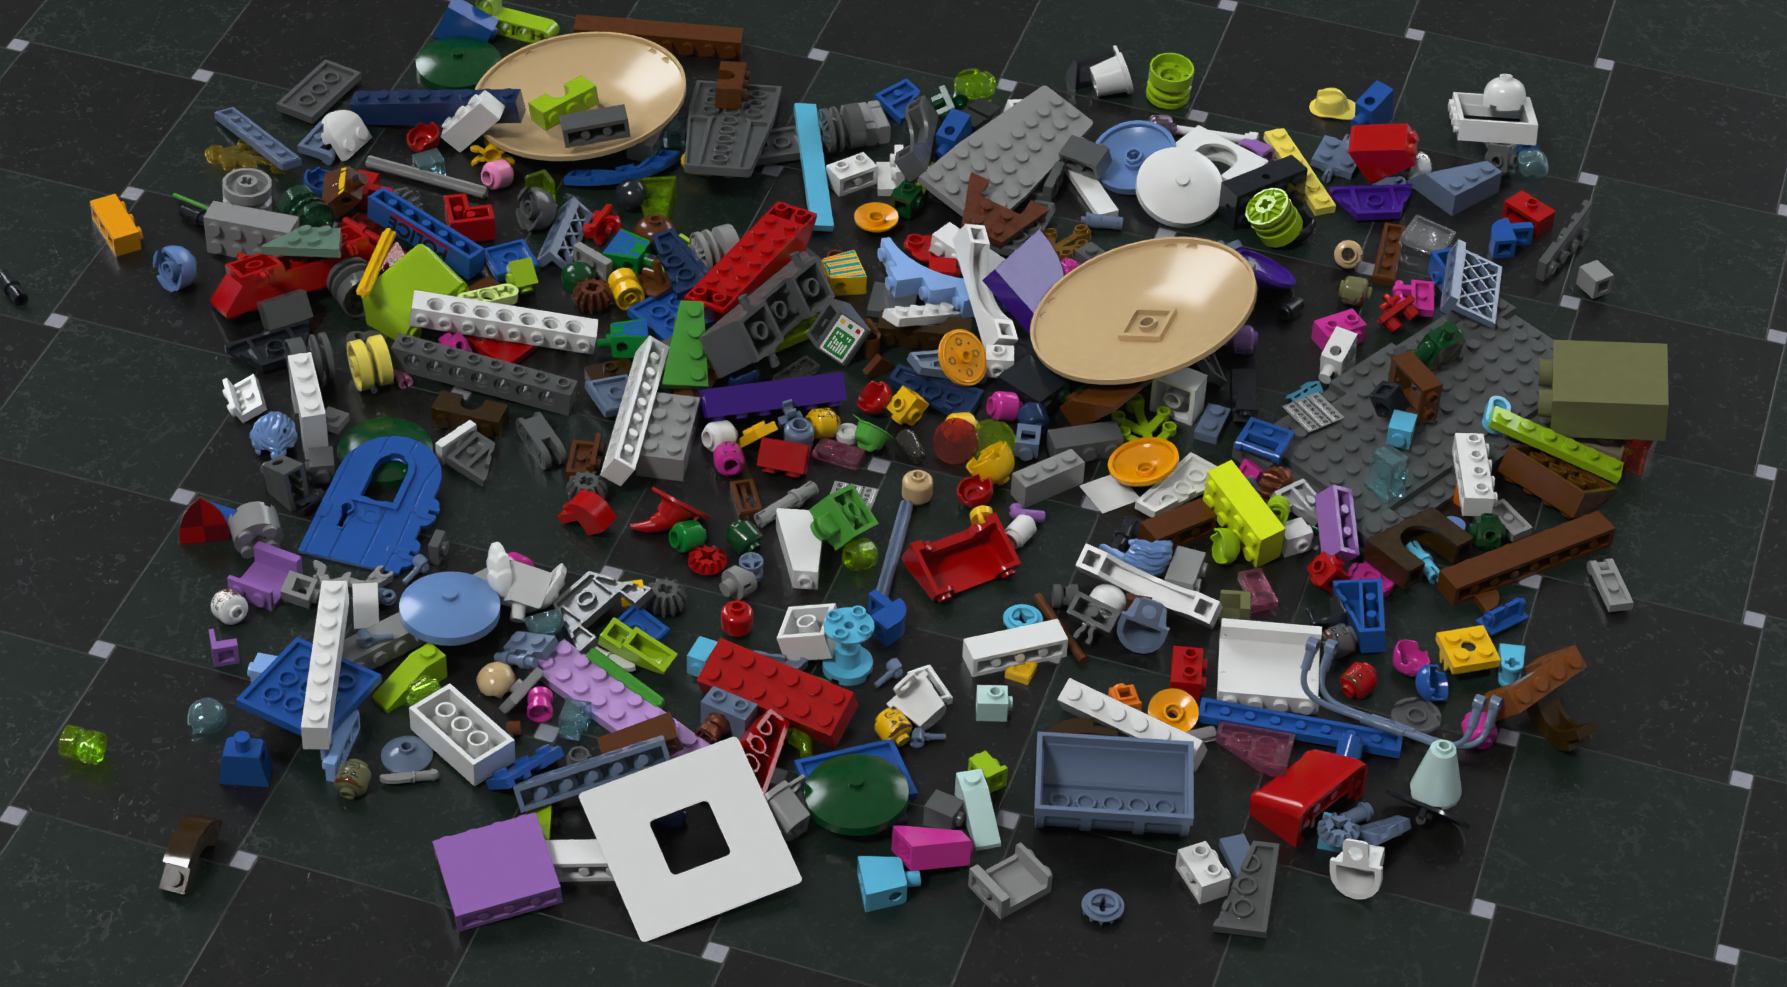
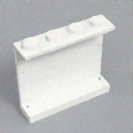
M1222 618L1219 638L1217 700L1281 712L1317 715L1319 705L1304 693L1300 676L1307 640L1309 637L1321 640L1322 627ZM1320 648L1317 654H1315L1311 670L1307 673L1308 687L1317 697L1319 690Z

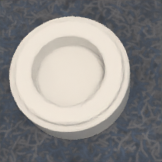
M852 423L841 424L836 433L837 441L844 445L857 443V440L854 438L857 426Z

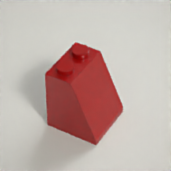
M1408 123L1354 125L1351 127L1348 153L1370 184L1415 166L1419 137L1415 130L1412 131Z

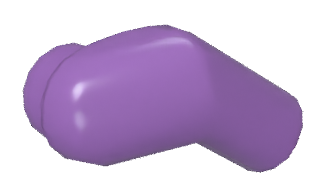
M1013 503L1009 507V515L1014 520L1021 514L1030 516L1035 522L1043 523L1045 520V512L1043 510L1023 509L1020 503Z

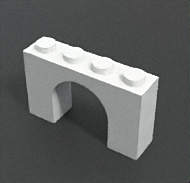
M1199 125L1176 142V147L1194 150L1209 160L1220 161L1229 165L1231 168L1221 175L1223 181L1269 163L1268 160Z
M311 352L287 356L291 398L295 413H299L305 460H309L308 448L328 446L326 413Z

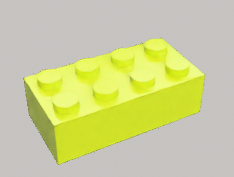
M1230 460L1207 471L1202 499L1217 515L1218 524L1221 527L1224 526V528L1231 529L1238 535L1240 548L1245 559L1251 561L1255 568H1258L1279 558L1285 527L1235 463Z

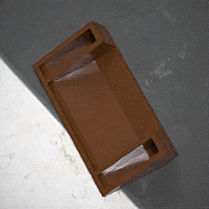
M1154 379L1117 385L1088 384L1079 392L1074 391L1066 396V402L1059 408L1072 426L1089 424L1116 411Z

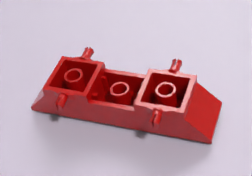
M778 201L684 296V301L703 302L704 316L719 321L740 304L739 296L743 294L749 296L792 261L791 253L799 251V254L803 251L807 253L806 247L817 219V213Z
M350 224L340 227L343 236L340 258L283 255L274 257L273 255H263V253L249 256L241 251V253L237 254L238 260L225 264L227 273L212 296L210 303L226 318L233 319L240 317L242 313L248 311H259L257 302L297 289H302L306 292L323 290L327 286L326 280L334 265L349 257H360L369 263L377 245L371 243L367 235ZM387 254L381 270H385L389 265L395 264L396 260Z

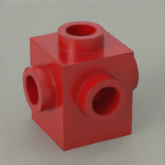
M1323 551L1306 567L1312 575L1310 580L1318 588H1323L1333 594V581L1350 579L1343 568L1344 562L1336 554L1331 556Z

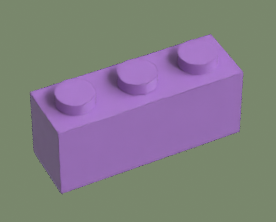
M1331 485L1315 495L1321 553L1325 551L1331 556L1336 554L1346 564L1360 555L1353 493L1350 488Z

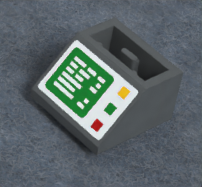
M830 298L806 335L816 348L847 367L871 330L851 304Z

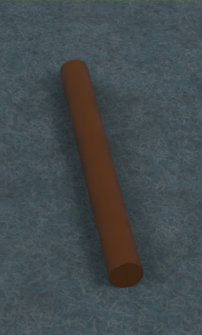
M1041 593L1035 594L1033 600L1049 621L1059 620L1068 638L1067 647L1081 665L1087 663L1088 657Z

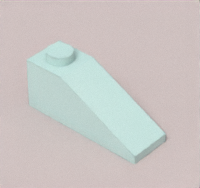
M976 769L956 773L955 796L964 800L963 812L966 813L964 821L975 851L1001 847L991 797L982 770Z

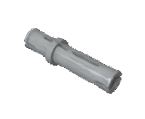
M808 481L800 488L788 491V495L754 514L756 524L763 528L775 520L777 508L793 509L801 507L806 500L819 493L815 482Z

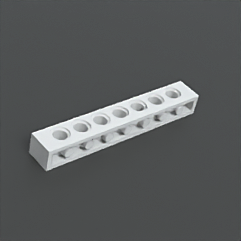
M414 290L409 326L453 333L461 332L466 335L593 355L597 338L598 319Z
M650 335L635 353L600 474L619 486H622L636 468L669 346Z

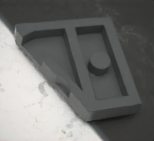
M476 431L447 457L446 464L483 487L486 483L495 443Z

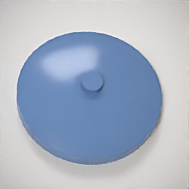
M1127 121L1111 127L1095 142L1109 148L1112 163L1098 181L1103 187L1112 192L1126 195L1136 194V178L1141 165L1153 153L1165 148L1176 147L1173 136L1161 125L1150 121Z
M439 572L424 576L405 589L399 602L400 620L404 628L411 635L431 644L445 646L467 644L484 637L497 625L501 613L499 595L490 587L488 582L472 574L462 572Z

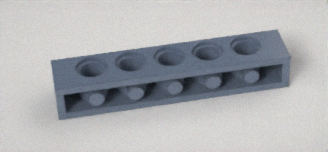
M661 735L515 782L516 785L513 786L520 811L523 813L578 795L584 791L671 760L664 737Z

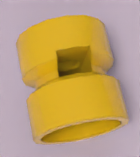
M620 268L609 276V287L620 309L627 310V308L645 299L644 291L633 270Z

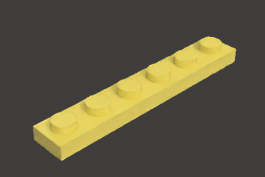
M1281 128L1264 132L1263 139L1267 144L1276 149L1275 157L1277 160L1293 155L1308 168L1304 200L1313 214L1318 216L1334 213L1336 204L1286 130Z

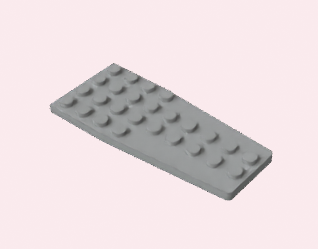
M1041 86L958 143L928 168L927 172L925 171L921 174L917 182L963 217L969 177L971 172L989 180L988 187L982 194V197L1013 211L1050 174L1055 163L1060 161L1058 153L1070 136L1084 137L1091 130L1093 121L1048 86Z

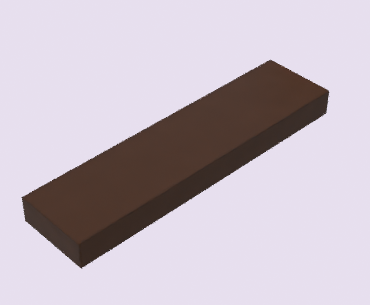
M1392 223L1384 224L1371 283L1393 287L1407 226Z

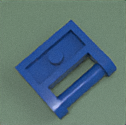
M1250 417L1236 439L1234 450L1240 452L1244 450L1270 459L1272 463L1279 465L1283 455L1294 439L1295 432ZM1247 440L1275 449V451L1247 442Z

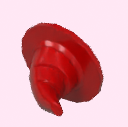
M652 487L651 490L659 494L662 499L657 507L658 512L652 515L650 520L630 524L632 530L644 533H655L671 530L677 522L693 519L698 521L701 518L711 521L712 517Z

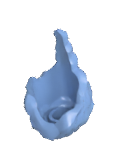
M270 411L254 423L249 438L252 440V446L255 448L256 454L261 456V450H268L271 452V459H274L279 455L285 456L287 453L286 449L294 447L297 441V432L295 430V423L290 417L278 411Z
M1130 539L1128 541L1130 548L1126 553L1111 548L1106 544H1100L1099 546L1100 550L1155 577L1161 576L1167 569L1173 553V543L1170 540H1156L1151 543L1146 540Z

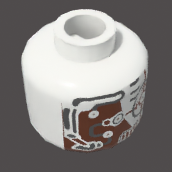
M223 589L213 597L211 611L215 617L226 625H235L241 622L247 615L248 603L243 596L233 589Z

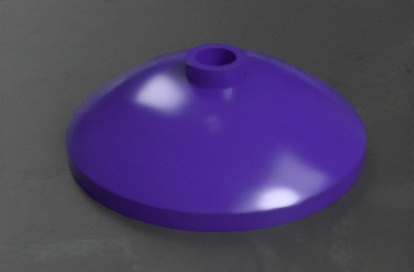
M1248 249L1237 250L1247 261L1256 264L1255 278L1258 289L1287 290L1295 286L1296 278L1293 274L1276 261Z

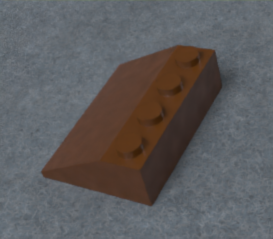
M1528 444L1509 446L1497 470L1504 475L1505 480L1515 484L1518 483L1523 487V491L1530 495H1537L1542 499V503L1550 507H1556L1561 510L1560 513L1564 517L1569 519L1588 514L1617 491L1616 487L1595 474Z

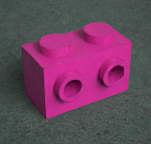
M1353 309L1313 322L1311 339L1322 351L1336 326L1357 333V344L1365 340L1367 324Z

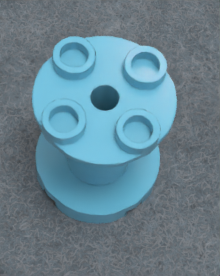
M862 606L829 610L824 621V631L830 639L837 643L833 657L823 660V673L829 680L832 681V678L838 680L839 684L843 686L863 683L867 675L872 673L873 658L870 652L863 648L860 643L865 642L871 637L874 631V621Z

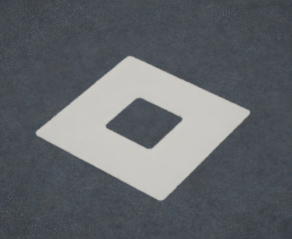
M737 737L722 740L584 791L579 795L581 804L638 936L643 942L781 891L802 881V877ZM702 801H707L728 844L730 854L674 875L669 870L650 827V822Z

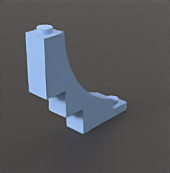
M257 653L254 662H250L247 670V676L250 677L251 683L278 656ZM358 709L331 735L330 749H320L321 760H323L322 769L325 770L326 781L334 782L339 765L346 761L361 728Z

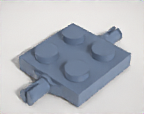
M1346 134L1342 141L1325 135L1314 153L1310 166L1325 172L1322 176L1323 182L1325 180L1326 183L1330 182L1333 175L1351 180L1356 171L1357 165L1348 153L1349 134Z

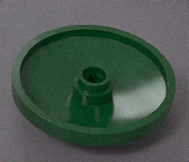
M468 36L445 37L429 43L420 50L416 57V73L422 83L434 90H475L480 79L491 67L501 60L497 49L484 40Z
M391 417L371 419L355 425L342 436L337 446L338 465L354 448L366 441L379 437H408L418 442L420 441L432 451L433 443L429 434L422 427L411 421ZM389 461L381 464L372 473L373 477L368 487L377 489L401 487L408 472V465L399 461Z
M846 754L821 763L810 773L804 786V803L811 818L823 828L842 835L863 836L881 832L900 820L909 802L908 783L903 773L887 760L867 754Z

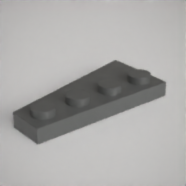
M1586 199L1582 202L1581 212L1573 214L1568 229L1564 227L1561 230L1557 241H1553L1540 258L1535 278L1544 281L1549 275H1553L1559 264H1563L1571 252L1574 253L1578 245L1587 239L1592 202Z
M1261 841L1252 842L1241 865L1240 873L1231 886L1227 900L1225 899L1222 905L1221 913L1213 924V932L1266 938L1280 844Z

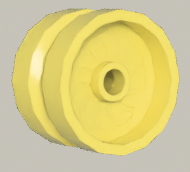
M381 334L368 337L366 344L361 339L347 342V356L351 374L360 392L372 389L374 382L380 387L393 383L392 361L387 344Z

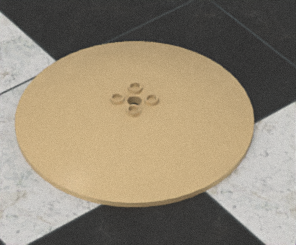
M580 32L544 39L516 50L491 67L480 79L475 90L511 88L521 89L526 108L522 122L494 124L482 134L490 143L506 152L525 158L545 161H575L616 153L643 142L656 134L680 110L686 96L687 86L683 67L676 57L664 47L650 40L629 34ZM582 75L597 87L599 104L588 110L625 104L631 137L565 148L561 124L545 131L531 121L528 102L545 93L554 98L565 96L564 84Z
M1164 237L1127 244L1084 262L1053 285L1042 298L1034 312L1030 327L1031 342L1039 360L1047 368L1062 377L1074 381L1099 385H1117L1162 377L1204 359L1227 343L1240 330L1255 305L1257 297L1256 278L1252 267L1239 252L1212 240L1196 237Z

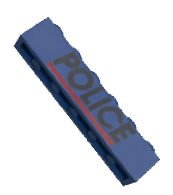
M385 187L368 196L367 217L384 228H391V231H395L398 237L413 246L423 244L429 247L453 271L468 280L484 269L485 248Z

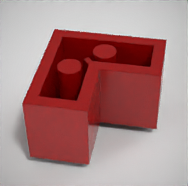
M466 193L444 196V213L447 226L473 242L496 239L495 217L491 204L469 207Z

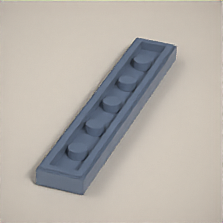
M234 107L215 112V119L282 171L302 166V159Z

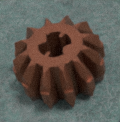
M584 278L583 282H577V286L573 291L576 308L581 309L582 313L589 311L591 314L593 312L601 313L602 309L607 310L612 300L609 283H604L603 279L595 280V278L592 280Z
M1280 466L1268 467L1266 473H1262V479L1259 481L1260 485L1257 492L1267 504L1275 491L1295 482L1293 481L1294 474Z

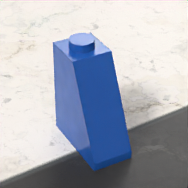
M451 0L433 36L436 38L468 36L488 42L489 38L494 39L499 30L496 28L499 19L464 0Z

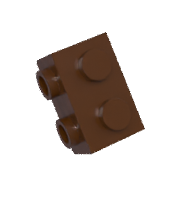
M596 433L595 442L572 441L566 468V479H570V476L573 475L576 476L577 471L585 473L586 470L589 473L601 472L602 458L599 457L604 456L605 442H601V433Z

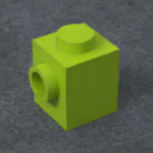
M532 258L509 262L506 267L508 273L505 275L506 283L516 286L521 295L533 292V289L538 284V279Z

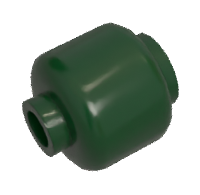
M739 519L733 522L727 529V542L740 556L748 552L757 553L760 550L763 535L750 520L742 521Z

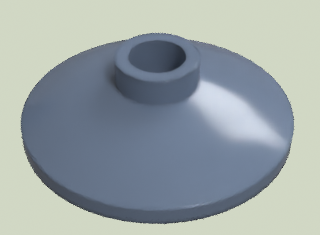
M416 736L397 737L389 741L381 752L383 766L392 773L412 772L413 770L424 771L433 760L432 748L420 737Z

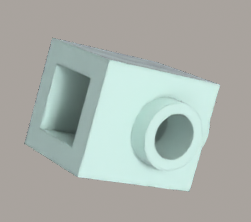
M977 685L976 721L1007 722V711H1012L1013 697L1008 696V687L1001 685Z

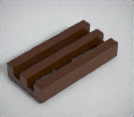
M753 478L729 482V488L739 519L743 520L744 516L747 515L751 519L754 517V514L763 510ZM745 485L749 486L755 508H751ZM738 486L746 509H743L740 497L736 488Z

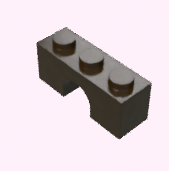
M444 390L440 391L431 407L432 426L455 430L471 420L477 425V432L491 439L499 440L509 423L508 404L485 400L480 408L470 410L464 408V397L462 394Z

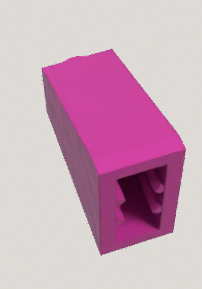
M897 825L893 826L891 850L897 857L902 859V862L910 871L970 865L973 843L961 830Z

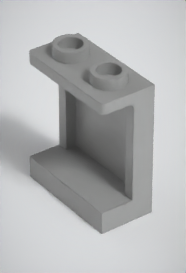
M1020 842L1016 844L1013 856L984 871L978 864L969 869L968 887L1001 920L1050 893L1053 875L1051 870L1035 857L1033 851L1027 849Z

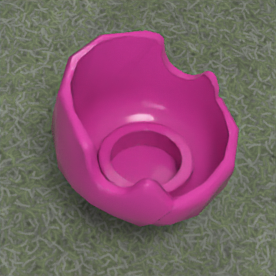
M1405 639L1397 642L1393 651L1392 662L1393 666L1400 673L1409 677H1416L1418 670L1423 665L1431 663L1428 651L1421 652L1416 641Z

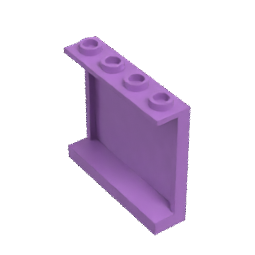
M536 812L432 841L435 857L440 866L459 932L563 902L561 887Z

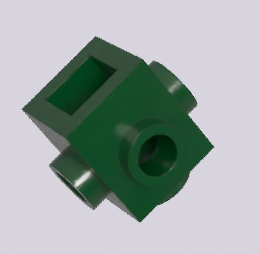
M903 181L897 188H894L891 194V206L898 212L899 216L911 219L916 211L923 207V187Z
M1482 513L1481 516H1473V524L1469 526V534L1474 537V543L1479 548L1493 549V546H1501V539L1505 538V524H1502L1498 515Z

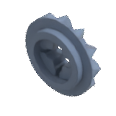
M1333 812L1331 816L1324 815L1323 819L1318 822L1317 833L1326 844L1334 847H1343L1345 839H1358L1359 825L1355 824L1354 818H1347L1345 813L1342 816H1338ZM1334 826L1337 828L1344 827L1343 831L1341 829L1335 830Z
M1096 889L1090 891L1082 900L1083 915L1088 916L1090 922L1099 921L1100 925L1103 922H1108L1112 925L1115 919H1121L1124 912L1122 898L1111 890ZM1102 902H1105L1104 906H1106L1104 912L1100 911Z

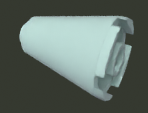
M1440 739L1431 744L1410 782L1413 799L1433 807H1442V810L1455 806L1460 800L1462 788L1456 747L1452 742Z

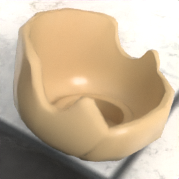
M499 661L485 665L476 679L481 693L502 698L506 692L510 691L509 688L517 681L512 668Z

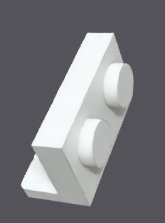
M254 374L235 385L228 378L222 380L225 387L222 391L229 402L227 408L233 417L237 416L244 423L267 410L259 380Z

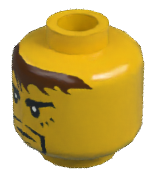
M832 408L812 409L805 417L814 427V439L834 437L841 425L839 416Z
M888 708L876 717L874 729L882 740H893L898 747L903 746L910 740L909 735L912 731V724L901 710Z

